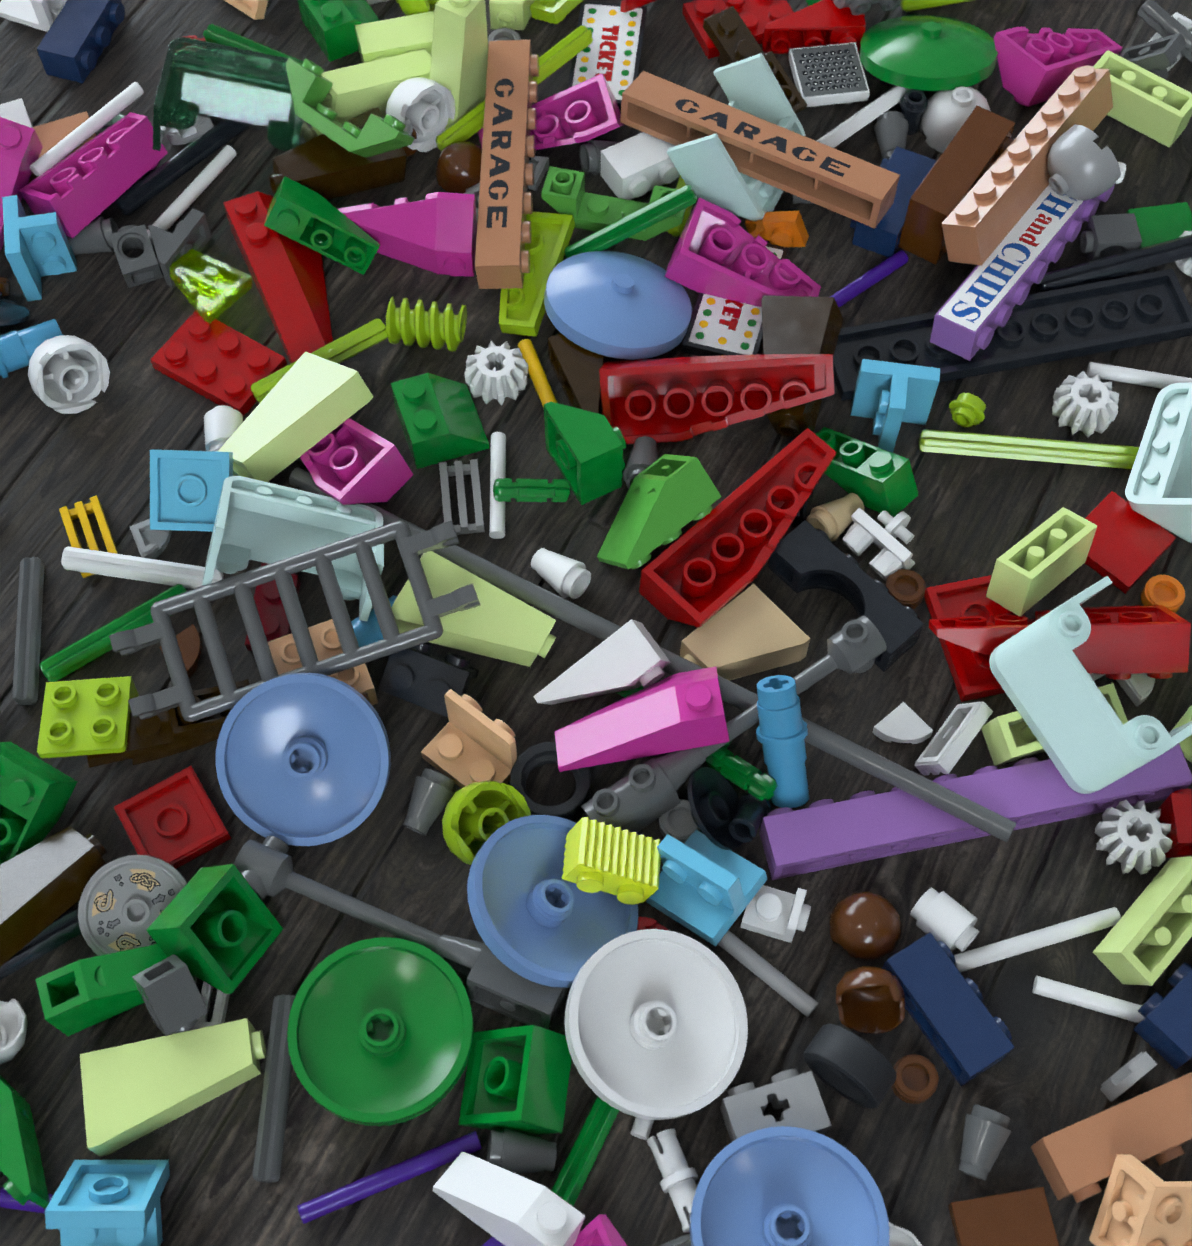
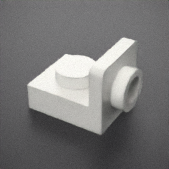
M763 885L747 905L740 928L791 943L796 929L804 932L811 910L810 905L803 904L807 890L798 888L795 895Z

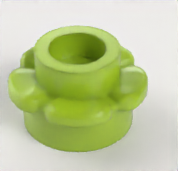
M961 393L956 400H952L949 404L952 419L960 426L971 427L979 425L985 419L984 411L986 405L982 399L973 394Z

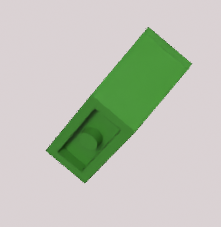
M291 58L286 62L295 115L349 152L368 158L409 146L415 138L403 131L406 124L390 114L382 118L371 113L363 129L348 121L341 124L335 119L337 113L323 104L333 85L331 81L322 76L324 69L306 58L303 63Z
M552 166L549 167L541 192V198L558 213L573 215L576 228L595 232L649 205L648 203L585 192V172ZM654 185L649 204L678 189ZM686 208L629 238L646 241L682 224Z

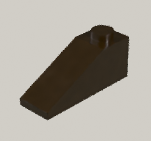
M562 333L548 337L549 361L570 406L600 414L601 386L599 369L603 366L604 359L608 358V356L584 349L566 338Z

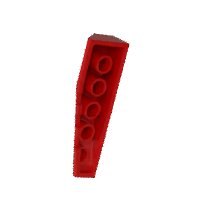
M256 191L223 203L233 236L289 361L293 363L305 352L312 353L333 342L322 255L264 226L268 209L274 196Z
M833 354L722 355L605 362L599 369L603 415H605L612 428H619L626 444H634L637 438L643 436L651 437L656 442L683 441L693 438L695 435L712 430H720L728 427V425L748 419H756L777 410L792 408L834 395Z
M809 428L804 430L712 509L708 515L698 521L648 564L641 572L639 593L667 619L700 628L758 576L835 458L837 452Z
M1163 605L1082 607L1090 620L1091 632L1088 639L1072 651L1088 673L1105 674V677L1110 679L1126 680L1131 678V674L1147 673V676L1151 678L1168 679L1173 677V673L1188 672L1191 623ZM1052 610L1035 611V619H1028L1026 616H1018L1014 613L998 614L995 616V621L987 623V618L982 616L930 619L929 629L938 638L991 656L996 647Z

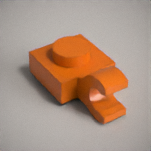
M799 211L765 212L763 220L751 221L747 219L745 221L750 235L754 238L759 235L765 241L769 240L770 244L785 248L805 247L809 238Z

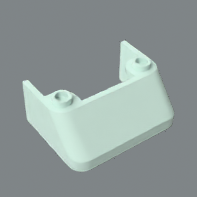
M762 53L715 69L714 75L730 101L729 106L805 136L799 119ZM717 133L671 147L666 152L685 184L691 185L694 189L697 200L700 197L739 217L751 221L762 220L765 212H773L783 193L781 189L740 173Z
M1175 383L1162 389L1155 399L1125 489V495L1130 507L1134 511L1189 543H1192V383Z
M243 476L227 477L224 480L202 586L212 583L215 569L222 573L234 574L246 569L249 560L271 564L383 526V516L374 508L366 505H343L332 497ZM384 543L372 547L380 575L384 567ZM356 553L331 561L343 599L350 601L359 599V620L368 621L372 602ZM316 567L303 570V572L318 575Z
M1108 575L1000 644L993 650L989 660L993 675L1069 787L1081 794H1090L1101 790L1159 757L1192 735V721L1170 732L1166 730L1158 719L1148 715L1137 716L1123 724L1072 651L1083 644L1091 632L1090 620L1080 605L1113 583Z

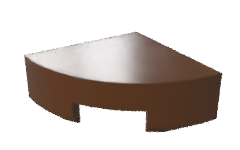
M193 624L176 635L189 678L197 670V663L202 650L201 638Z

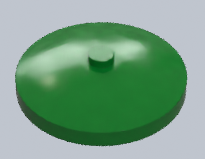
M915 15L885 20L869 28L862 36L860 44V61L870 74L899 87L923 91H947L978 84L993 73L998 55L994 39L987 32L967 22L940 16Z
M390 937L370 938L349 944L320 962L308 975L297 992L290 1011L287 1028L288 1050L292 1066L301 1084L310 1096L331 1114L352 1123L368 1126L402 1123L414 1119L436 1106L454 1088L463 1074L471 1054L474 1036L471 1004L467 991L454 969L431 949L409 940Z

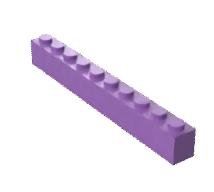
M1178 743L1159 757L1101 790L1090 794H1081L1070 788L1051 759L1039 761L1035 757L1020 760L1013 767L998 770L997 766H986L976 770L973 775L957 778L956 774H947L934 779L933 782L1016 822L1014 830L1101 813L1111 807L1116 809L1119 802L1127 800L1132 806H1135L1138 801L1143 800L1145 803L1164 800L1176 790L1187 789L1192 783V774ZM896 787L892 788L890 792L875 794L874 791L859 792L853 795L850 800L835 803L832 799H823L809 805V808L792 811V808L789 807L779 808L763 817L759 831L772 880L990 835Z

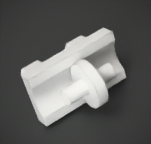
M860 507L853 513L851 517L854 524L849 528L842 540L845 546L857 556H860L872 543L878 546L881 551L869 564L880 577L886 581L889 575L899 569L910 570L914 566L915 562L911 559L913 554L896 540L899 537L905 544H908L914 538V535L906 529L911 518L908 514L902 511L893 517L886 510L882 511L877 519L886 526L883 528Z

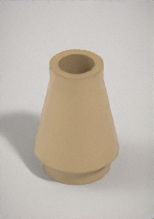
M849 493L845 497L812 508L806 521L814 528L823 530L831 541H835L853 522L851 517L859 507L864 511V504L858 495Z

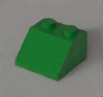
M298 0L301 19L329 62L359 51L355 25L380 21L366 0Z
M430 373L391 383L395 409L416 469L490 448L467 384Z
M555 402L544 404L546 449L563 477L569 482V486L581 505L621 488L622 471L625 470L623 449L626 448V442L619 428H612L605 415Z
M234 864L200 868L146 931L167 957L175 954L187 965L192 975L225 994H232L283 928Z
M537 1025L474 1032L458 1125L502 1131V1128L506 1127L529 1135L562 1133L572 1058L566 1036Z

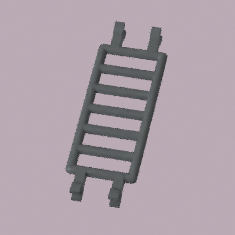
M402 520L155 602L151 606V615L154 623L109 635L113 652H120L123 657L160 642L173 687L128 700L133 717L139 716L141 720L179 706L183 719L187 722H194L232 709L253 688L278 676L292 673H316L329 676L438 639L443 634L440 617L480 606L473 583L458 588L451 593L433 598L419 558L420 554L459 544L452 521L439 524L428 531L413 536L408 523ZM395 539L424 626L401 634L399 633L372 550L374 546ZM356 553L383 636V640L362 647L358 645L331 562ZM312 567H316L343 651L342 654L321 661L318 660L291 574ZM273 580L276 582L302 667L280 675L277 673L251 591L252 587ZM231 594H235L262 680L238 689L210 603ZM193 607L221 695L197 703L170 618L172 614Z

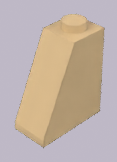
M753 583L700 628L698 627L681 641L680 656L703 668L716 666L718 675L730 681L801 661L806 657L810 637Z

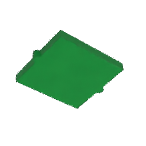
M1187 202L1127 210V213L1135 214L1142 239L1140 248L1177 239L1184 231H1192V213Z

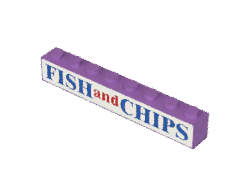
M1048 185L983 265H977L935 314L930 342L969 361L980 348L986 349L992 340L994 330L998 326H1005L1011 316L1013 307L1016 304H1023L1029 294L1031 285L1041 282L1050 262L1056 263L1064 251L1065 244L1076 239L1081 230L1082 223L1090 221L1091 216L1095 215L1101 201L1106 202L1109 199L1114 186L1094 199L1082 201L1072 199L1065 194L1060 196Z

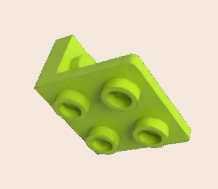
M132 677L46 682L37 753L40 758L125 752L127 749L131 712L128 700L139 697Z

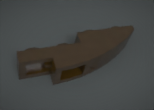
M733 6L704 20L703 28L720 53L718 63L721 67L762 53L795 114L806 109L807 103L772 51L766 54L763 52Z
M248 679L235 682L237 689L250 685ZM218 686L193 691L196 703L221 695ZM179 706L141 720L139 716L133 717L132 712H130L126 751L122 753L86 755L88 766L91 768L126 759H132L133 765H137L204 745L218 739L223 723L232 709L194 722H187L183 719Z

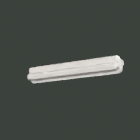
M69 546L64 548L61 564L66 570L171 586L181 584L183 587L191 589L202 587L205 567ZM215 569L212 583L223 580V573Z

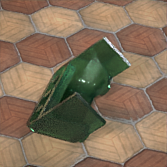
M187 37L172 40L168 46L153 106V150L160 151L166 127L178 130L191 128L196 124L198 114L268 127L267 139L269 143L280 150L289 151L301 145L305 121L295 115L286 69V62L289 58Z

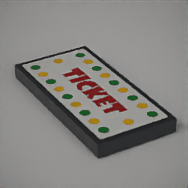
M581 1L578 27L584 25L587 29H590L593 34V42L572 58L568 88L603 73L621 112L622 93L639 76L647 6H641L624 13L620 11L621 4Z
M773 244L765 246L780 260L787 259L789 248ZM699 293L683 342L682 352L697 356L757 355L763 340L762 307Z

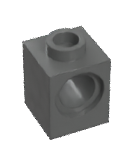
M1134 213L1093 215L1090 218L1086 231H1082L1080 236V249L1082 253H1086L1088 262L1138 249L1142 243Z
M145 224L141 226L127 225L118 229L116 233L109 235L128 288L163 278ZM133 249L144 250L139 257H127V254Z
M175 954L132 977L154 1024L165 1036L191 1029L197 1024L199 1017L208 1013L187 965Z

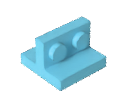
M17 195L2 197L5 256L27 301L41 300V277L77 271L76 258L56 212L26 216Z
M862 359L852 399L850 416L874 418L872 435L879 436L878 447L893 453L902 422L926 425L940 381V368Z
M150 450V530L213 532L224 480L227 477L233 476V452Z
M695 830L684 844L667 834L657 846L663 863V870L659 875V889L646 902L716 947L767 881V875L765 870L735 852L717 847L698 830Z
M74 1160L45 1209L46 1229H60L61 1246H160L163 1241L160 1196L170 1177L169 1160Z

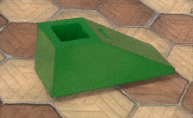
M284 176L270 203L264 226L364 275L380 244L319 193Z
M823 427L816 433L819 438L837 452L824 474L846 492L858 495L865 507L879 513L886 510L891 516L895 517L919 495L908 458Z
M158 944L77 960L36 978L45 1020L66 1036H70L143 1004L144 1001L132 977L166 959V954Z
M0 1075V1170L8 1178L3 1187L20 1204L24 1205L28 1200H31L45 1209L50 1201L30 1104Z

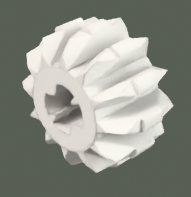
M491 340L488 348L485 349L477 345L475 355L467 356L466 371L464 372L465 382L470 386L473 397L482 396L486 405L492 399H497L502 406L505 397L516 400L519 395L518 391L525 390L528 364L526 359H522V353L519 348L510 350L507 341L501 346H496Z
M1084 371L1077 375V378L1068 375L1062 385L1056 388L1053 395L1052 415L1060 417L1058 420L1059 427H1071L1072 435L1078 432V430L1082 431L1087 438L1094 431L1102 434L1118 414L1119 393L1111 391L1112 381L1102 383L1099 373L1093 378H1089Z
M1127 800L1119 802L1116 809L1111 807L1105 810L1102 814L1103 821H1100L1095 827V834L1101 837L1096 844V850L1109 852L1106 865L1114 864L1117 860L1121 863L1122 874L1129 873L1134 867L1142 875L1151 869V865L1159 867L1166 860L1165 853L1172 848L1173 841L1166 837L1171 831V824L1159 823L1157 820L1161 815V809L1149 813L1146 811L1144 800L1138 801L1134 808Z

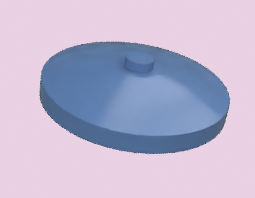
M614 251L585 252L563 260L550 273L544 294L546 313L560 333L584 349L603 356L619 359L652 358L672 350L685 337L692 314V306L687 292L681 284L664 277L666 270L643 258Z
M316 673L286 674L268 680L253 688L229 712L219 733L216 747V772L224 798L236 816L265 838L267 836H275L287 845L314 846L329 843L356 829L368 818L379 803L387 786L391 767V751L387 731L371 703L348 684L333 677Z
M551 815L524 816L498 828L477 852L468 876L467 894L470 913L475 927L486 946L510 970L521 977L541 985L571 988L581 967L596 951L609 941L637 930L638 904L629 905L621 903L616 895L602 891L595 893L583 892L577 888L576 883L561 878L563 875V860L565 858L564 852L566 850L565 838L567 833L577 824L576 822Z
M781 1126L759 1129L745 1134L727 1145L715 1156L704 1171L694 1195L690 1214L691 1246H889L890 1240L889 1222L884 1200L878 1186L865 1166L849 1150L833 1139L798 1127Z

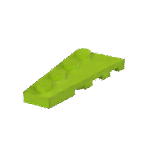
M544 212L526 214V221H531L532 230L531 243H525V250L530 252V273H524L523 288L501 289L499 326L502 333L537 337L546 311L544 294L547 280L552 270L564 259V250L569 245L575 227L573 215Z

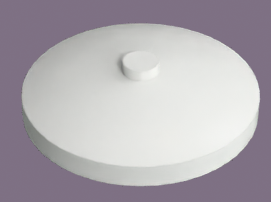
M645 929L633 931L609 941L596 951L581 967L573 981L567 998L565 1033L572 1060L585 1083L596 1095L623 1113L638 1118L665 1120L682 1117L700 1110L713 1102L727 1089L735 1078L744 1058L748 1037V1020L739 986L729 969L716 954L700 942L686 935L668 930Z

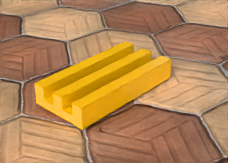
M97 495L89 498L90 503L83 504L82 501L74 503L75 508L68 510L67 506L59 508L71 547L82 548L73 520L79 518L89 549L99 551L87 516L95 513L107 551L118 554ZM80 572L83 578L94 575L91 573Z

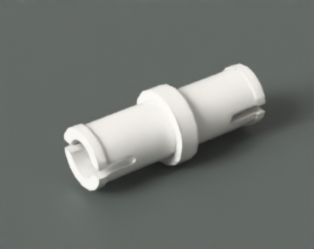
M667 1129L657 1133L659 1139L652 1136L647 1140V1143L653 1152L663 1180L660 1181L664 1193H669L682 1224V1230L684 1233L690 1232V1214L697 1189L695 1181L698 1179V1175L694 1167L689 1168L676 1137L675 1129Z

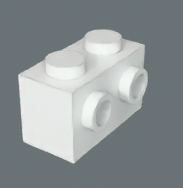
M639 133L601 151V177L618 198L631 200L635 197H641L646 192L654 189V185L661 186L671 183L680 176L666 153L669 148L675 145L647 133Z

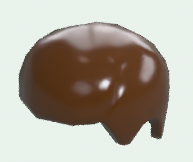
M456 142L444 148L440 153L435 173L438 185L449 193L464 194L466 189L478 184L481 174L482 149L471 142Z
M871 892L854 893L838 902L829 917L832 940L840 944L853 958L879 959L893 951L901 937L902 924L898 912L886 898L879 894Z
M862 966L846 972L836 986L835 1002L838 1006L839 1020L844 1026L859 1033L879 1034L892 1031L903 1022L905 1018L904 991L898 978L889 971L879 967Z

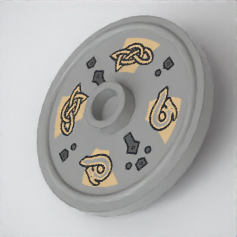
M129 855L110 861L90 878L79 901L78 921L84 940L98 956L157 944L146 930L187 884L186 880L172 865L153 856Z

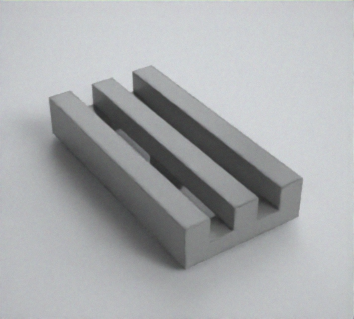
M472 459L470 464L462 465V461H454V466H447V462L439 463L444 523L452 521L448 477L456 476L460 525H453L456 534L485 532L477 459ZM463 475H471L476 520V523L468 524Z

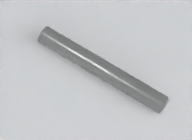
M729 930L718 943L719 946L806 1017H809L819 1004Z

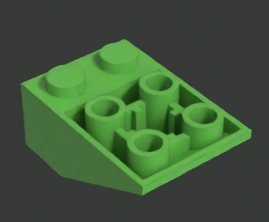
M664 454L634 478L597 555L600 562L628 570L630 568H639L650 560V553L661 544L666 545L676 540L682 534L681 528L691 520L697 521L712 511L713 507L711 505L722 496L697 457Z

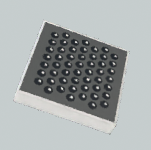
M855 42L789 49L788 59L795 86L807 103V107L868 101L870 91Z

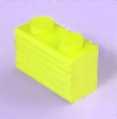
M588 817L581 818L567 833L565 838L564 866L562 869L563 875L561 878L576 883L579 890L588 893L606 892L616 895L621 903L635 905L644 903L659 889L661 855L658 852L657 846L661 842L660 839L653 840L652 837H645L644 834L630 833L628 829L614 828L612 824L598 823L596 819L590 820Z

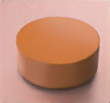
M1156 575L1147 581L1141 592V600L1144 606L1163 605L1176 613L1185 600V590L1183 585L1174 577Z

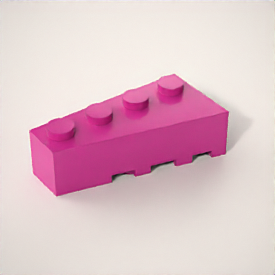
M130 112L41 176L21 188L19 192L34 215L56 212L65 235L74 238L146 172L158 166L159 161L168 152L147 116Z

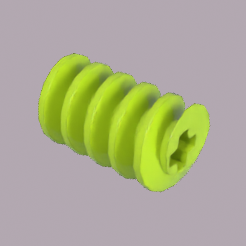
M391 297L386 313V332L391 344L399 343L402 338L406 346H411L417 339V343L421 348H426L431 341L433 348L440 350L446 341L447 349L454 352L457 350L460 342L464 340L467 323L466 305H462L458 315H454L452 303H448L444 312L439 313L437 301H433L429 311H425L423 300L419 299L415 308L410 309L408 298H403L398 308L395 306L394 297Z

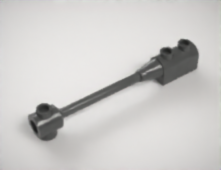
M862 615L856 620L848 621L840 631L828 638L827 655L793 677L796 683L797 695L836 669L849 674L868 671L873 666L875 658L887 650L886 643L876 626L867 617ZM757 703L727 722L730 741L759 722ZM728 742L670 752L656 759L651 758L644 764L634 766L629 774L610 787L597 791L593 798L583 804L581 808L585 816L590 820L596 819L598 823L604 822L606 825L612 824L614 828L620 827L622 830L628 829L630 833H638L661 817V815L680 804L676 791L706 761V757Z
M267 836L263 843L251 839L244 844L238 853L234 865L262 901L266 894L274 897L287 888L402 939L419 943L437 953L450 966L467 976L466 991L469 1000L526 1025H537L550 1030L568 988L545 986L521 977L505 966L484 942L446 934L441 936L293 871L292 856L287 855L289 851L288 845L275 836Z

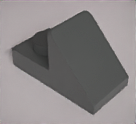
M1182 33L1125 48L1119 56L1166 80L1169 75L1167 68L1177 61L1178 54L1187 43Z
M193 208L184 220L177 224L173 234L153 225L148 226L166 284L172 288L212 238L205 213Z

